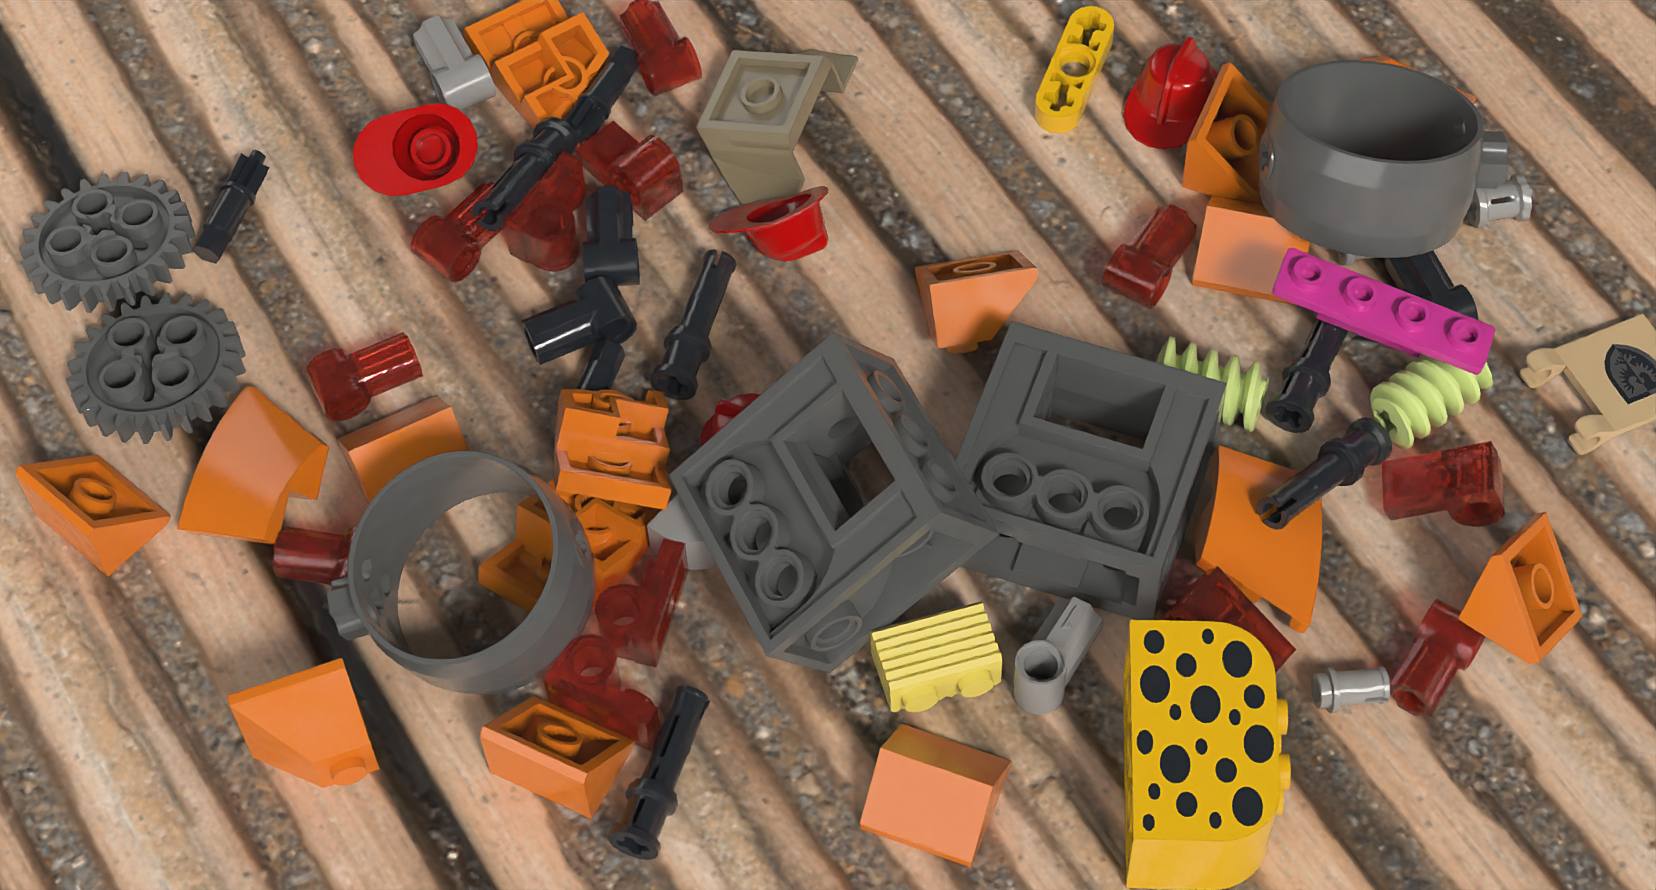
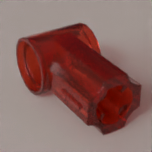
M635 0L629 4L624 13L619 15L621 28L632 48L638 54L637 60L641 75L653 97L702 78L700 62L692 43L686 36L681 38L678 36L659 1Z
M492 181L488 184L482 183L445 218L434 215L426 219L413 235L411 252L451 282H460L475 269L480 260L482 248L517 216V211L515 209L498 230L489 231L479 226L476 222L482 218L487 210L485 209L478 217L473 218L472 208L495 184Z
M1170 204L1167 207L1158 206L1130 245L1123 243L1116 249L1105 269L1102 285L1149 309L1154 308L1169 284L1173 267L1196 237L1197 225L1189 218L1185 210Z
M404 332L351 354L343 349L324 351L315 356L305 368V375L324 414L332 421L352 419L368 407L372 397L423 377L415 350L407 334L405 335Z
M286 526L283 531H279L274 545L272 568L277 577L326 584L332 587L331 581L348 577L349 553L357 527L349 528L345 535Z
M1436 599L1424 616L1413 639V648L1390 683V696L1397 702L1399 708L1414 716H1433L1459 671H1466L1485 639L1484 635L1458 619L1462 611L1440 599Z

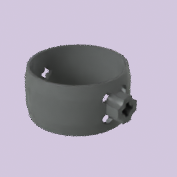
M1340 60L1318 63L1302 68L1288 76L1282 82L1274 98L1259 148L1260 197L1265 209L1280 225L1316 245L1342 253L1365 257L1399 258L1420 255L1438 249L1454 238L1471 206L1475 188L1497 189L1499 183H1505L1509 167L1507 159L1508 141L1501 131H1483V120L1475 105L1454 87L1430 75L1406 67L1374 61Z
M478 451L448 452L432 456L408 467L377 493L362 515L355 530L349 553L348 577L331 581L332 588L331 591L327 592L329 613L336 623L338 633L349 641L370 635L376 645L396 663L423 681L444 690L478 695L498 694L521 688L536 681L558 665L576 644L585 629L594 603L596 591L595 561L587 535L576 513L537 474L516 462L489 453ZM492 493H518L542 500L552 529V562L542 594L524 621L498 643L469 656L442 660L415 656L408 646L401 629L398 615V589L406 560L424 531L436 519L454 506L478 496Z

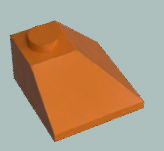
M1019 250L915 267L917 284L930 338L938 349L946 347V352L951 354L974 351L978 349V342L992 340L1038 279L1037 267Z
M342 658L227 695L229 706L250 753L257 760L322 788L334 784L340 786L350 785L363 779L367 773L380 769L361 708Z

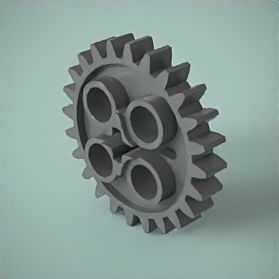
M123 172L117 182L110 183L107 174H102L98 185L91 186L88 181L83 179L80 180V191L76 193L65 188L61 189L63 200L60 203L49 200L43 202L47 215L33 214L30 217L34 228L23 230L22 235L26 244L19 246L20 253L24 259L21 263L29 281H32L38 295L46 294L50 304L53 305L62 300L66 310L71 311L80 302H83L86 312L92 313L98 302H105L110 312L114 311L118 299L124 298L128 304L133 306L136 304L135 293L143 291L150 296H154L156 293L153 283L156 281L170 284L173 280L169 268H185L186 265L182 255L193 252L190 239L195 237V232L191 224L192 219L187 205L181 201L176 189L168 191L163 180L151 185L147 174H143L132 183L128 172Z
M164 293L159 304L154 305L151 304L147 295L142 296L140 308L135 310L128 304L122 303V316L115 318L104 313L102 319L105 327L102 330L88 327L85 331L90 343H76L74 349L78 358L67 362L72 376L66 378V382L79 414H83L89 427L98 425L102 435L105 437L117 430L121 441L124 443L131 439L135 432H139L143 444H148L154 432L158 431L162 432L166 441H170L173 435V428L181 426L187 433H192V420L196 417L211 422L213 418L209 408L212 405L227 408L229 403L224 392L239 391L240 386L236 376L246 372L241 359L246 356L234 321H228L226 313L222 308L213 311L208 299H204L195 306L190 294H185L177 304H174L170 294Z

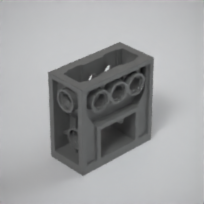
M1011 321L955 460L997 531L1011 537L1007 538L998 535L961 565V567L1065 599H1071L1074 596L1091 604L1094 608L1130 619L1155 620L1209 467V460L1217 444L1227 383ZM1056 414L1145 440L1143 449L1050 421L1052 415ZM1103 565H1107L1120 570H1110L1104 567Z
M832 332L669 474L766 656L831 673L871 640L870 631L891 624L999 535V532L895 360L835 332ZM873 442L895 481L867 503L845 464Z

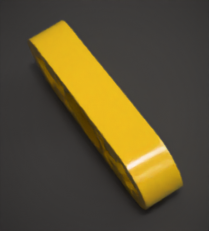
M1086 6L1076 10L1070 16L1036 94L1035 119L1042 129L1051 133H1065L1074 129L1080 122L1113 43L1114 20L1106 10L1095 6ZM1090 28L1096 29L1090 38L1089 47L1083 45V34H1086ZM1070 62H1078L1088 68V72L1081 76H1069L1061 70V67ZM1060 91L1067 94L1066 106H1062L1059 111L1051 110L1056 107L1059 101Z

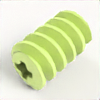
M1170 336L1163 345L1156 363L1226 382L1227 386L1222 409L1224 425H1232L1240 413H1243L1245 431L1252 432L1257 424L1270 376L1266 380L1261 379L1260 362L1254 361L1246 373L1243 374L1240 373L1238 355L1233 354L1224 368L1219 367L1217 349L1212 348L1203 361H1198L1196 343L1191 342L1183 354L1178 355L1176 354L1175 337Z
M1423 354L1422 359H1416L1408 364L1405 370H1400L1392 375L1388 382L1383 381L1373 388L1370 401L1374 419L1386 429L1393 445L1399 449L1406 450L1413 446L1414 437L1420 439L1430 434L1431 426L1438 428L1447 423L1448 415L1455 417L1463 412L1464 404L1473 405L1478 402L1481 395L1480 388L1489 389L1493 386L1492 374L1487 363H1485L1481 373L1475 375Z

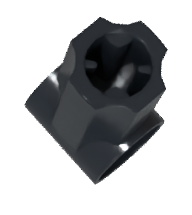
M616 185L600 186L595 192L586 196L587 241L583 242L585 283L598 277H610L614 279L617 286L640 285L637 239L633 238L634 222L631 193L620 190Z
M1434 250L1415 256L1386 258L1385 267L1398 289L1478 320L1477 308L1471 293L1462 284L1454 286Z
M610 277L591 279L576 290L572 300L521 320L522 329L536 362H539L540 365L590 344H595L597 341L609 339L620 345L633 336L637 329V322L616 282Z

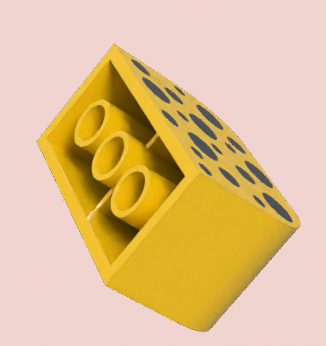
M1130 620L1123 667L1126 888L1226 889L1238 885L1252 876L1265 857L1275 816L1283 814L1284 790H1289L1290 755L1289 753H1281V735L1287 734L1288 704L1287 699H1277L1275 668L1267 649L1255 636L1238 626L1214 621Z

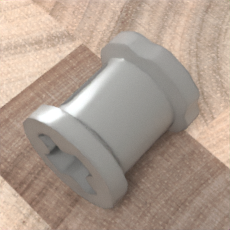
M1514 174L1510 177L1509 181L1499 183L1497 189L1475 188L1472 203L1467 212L1471 225L1474 228H1482L1486 226L1487 221L1513 217L1519 222L1530 219L1532 200L1525 176L1523 174ZM1505 198V202L1499 204H1492L1491 200Z

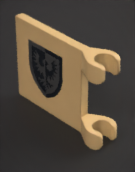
M1644 314L1554 349L1540 348L1534 350L1525 359L1528 367L1520 370L1521 378L1530 388L1539 387L1561 372H1564L1594 412L1592 415L1578 419L1574 425L1577 433L1571 434L1568 438L1570 445L1580 455L1593 451L1612 437L1656 420V330Z

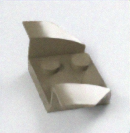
M815 49L796 54L732 50L696 128L741 206L763 200L792 196L800 192L805 177L793 153L820 91L844 93L858 62L857 56L829 53Z

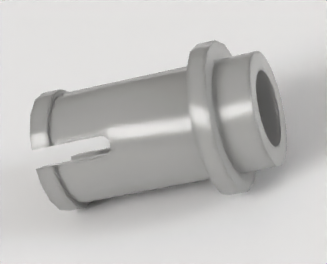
M1331 666L1323 668L1322 673L1313 674L1311 688L1314 704L1318 709L1326 708L1329 713L1338 712L1340 706L1372 703L1386 704L1388 703V697H1390L1389 677L1383 666L1336 672Z

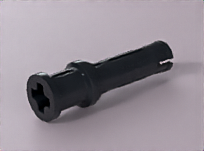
M555 117L544 118L535 126L533 137L524 140L516 147L513 153V164L472 208L473 218L478 217L485 209L487 210L482 218L476 222L479 226L489 231L498 230L537 183L548 182L556 175L559 169V162L570 158L578 147L575 131L568 123Z
M708 250L704 254L702 266L680 323L668 331L665 336L663 345L666 351L661 364L653 368L649 379L652 387L656 391L663 392L665 397L674 400H688L696 394L698 388L697 373L701 363L709 359L712 350L708 336L732 273H734L737 265L736 260L727 252L722 251L717 265L714 264L717 250Z
M1316 319L1300 356L1288 362L1282 372L1284 383L1279 393L1272 396L1265 407L1267 417L1277 427L1293 433H1303L1310 429L1315 420L1313 409L1318 399L1325 396L1331 386L1329 371L1348 330Z
M1364 417L1357 419L1348 426L1346 435L1342 438L1329 439L1320 447L1317 460L1258 501L1257 512L1259 516L1274 506L1277 509L1263 520L1264 524L1275 530L1283 529L1292 519L1336 486H1350L1363 477L1366 467L1369 465H1380L1390 457L1392 441L1388 432L1374 419Z
M684 685L675 688L673 699L659 734L656 737L641 778H636L628 785L625 793L628 800L627 806L619 825H614L608 835L610 844L628 856L651 860L659 855L661 844L658 838L667 816L673 815L678 806L677 794L674 789L687 756L690 753L705 710L710 704L708 696L697 688Z

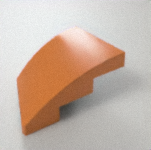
M522 0L466 27L462 34L474 55L479 54L484 60L494 84L533 129L544 118L555 117L564 121L577 103L579 96L584 93L610 54L584 12L569 18L558 0Z
M246 386L226 411L206 445L187 492L177 529L196 535L278 545L288 497L309 500L318 499L329 446L313 433L306 431L301 426V423L292 415L281 410L265 397L266 394L262 390Z
M561 389L554 443L555 491L666 510L671 486L665 470L670 447L664 431L669 410L664 393L648 390L644 400H634L618 390L589 391L584 389Z
M1218 445L1209 460L1212 498L1193 527L1196 565L1216 579L1230 584L1239 594L1254 604L1261 598H1264L1292 617L1289 627L1304 634L1311 624L1319 579L1323 523L1322 497L1292 519L1283 529H1272L1265 525L1263 520L1277 509L1274 506L1259 516L1257 512L1258 501L1299 472Z
M552 479L547 484L555 491L554 479ZM555 491L576 513L583 525L592 549L596 569V591L593 610L623 580L650 546L647 525L662 509ZM529 496L518 504L516 539L479 565L478 572L479 584L528 613L534 608L542 594L550 572L553 555L552 529L542 500Z

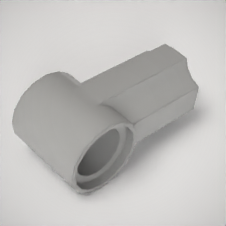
M437 15L423 21L422 26L413 34L415 46L430 71L432 84L440 103L462 110L495 97V87L484 60L479 54L473 55L453 19H444Z
M1074 596L1071 599L1060 598L1033 640L1024 644L1018 650L1014 664L1013 697L1018 706L1026 712L1047 714L1056 710L1061 705L1065 694V686L1103 628V618L1093 610L1091 604ZM1041 674L1049 677V679L1037 680L1030 676Z

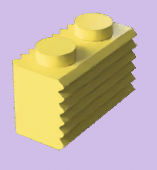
M981 601L870 631L871 654L891 712H898L900 709H906V711L913 713L921 712L933 707L938 700H942L946 696L953 697L957 693L964 697L980 696L1001 682L1002 656Z

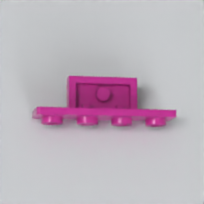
M1295 248L1287 250L1272 289L1274 296L1317 312V319L1419 358L1422 353L1475 375L1480 374L1485 366L1495 334V328L1492 325Z

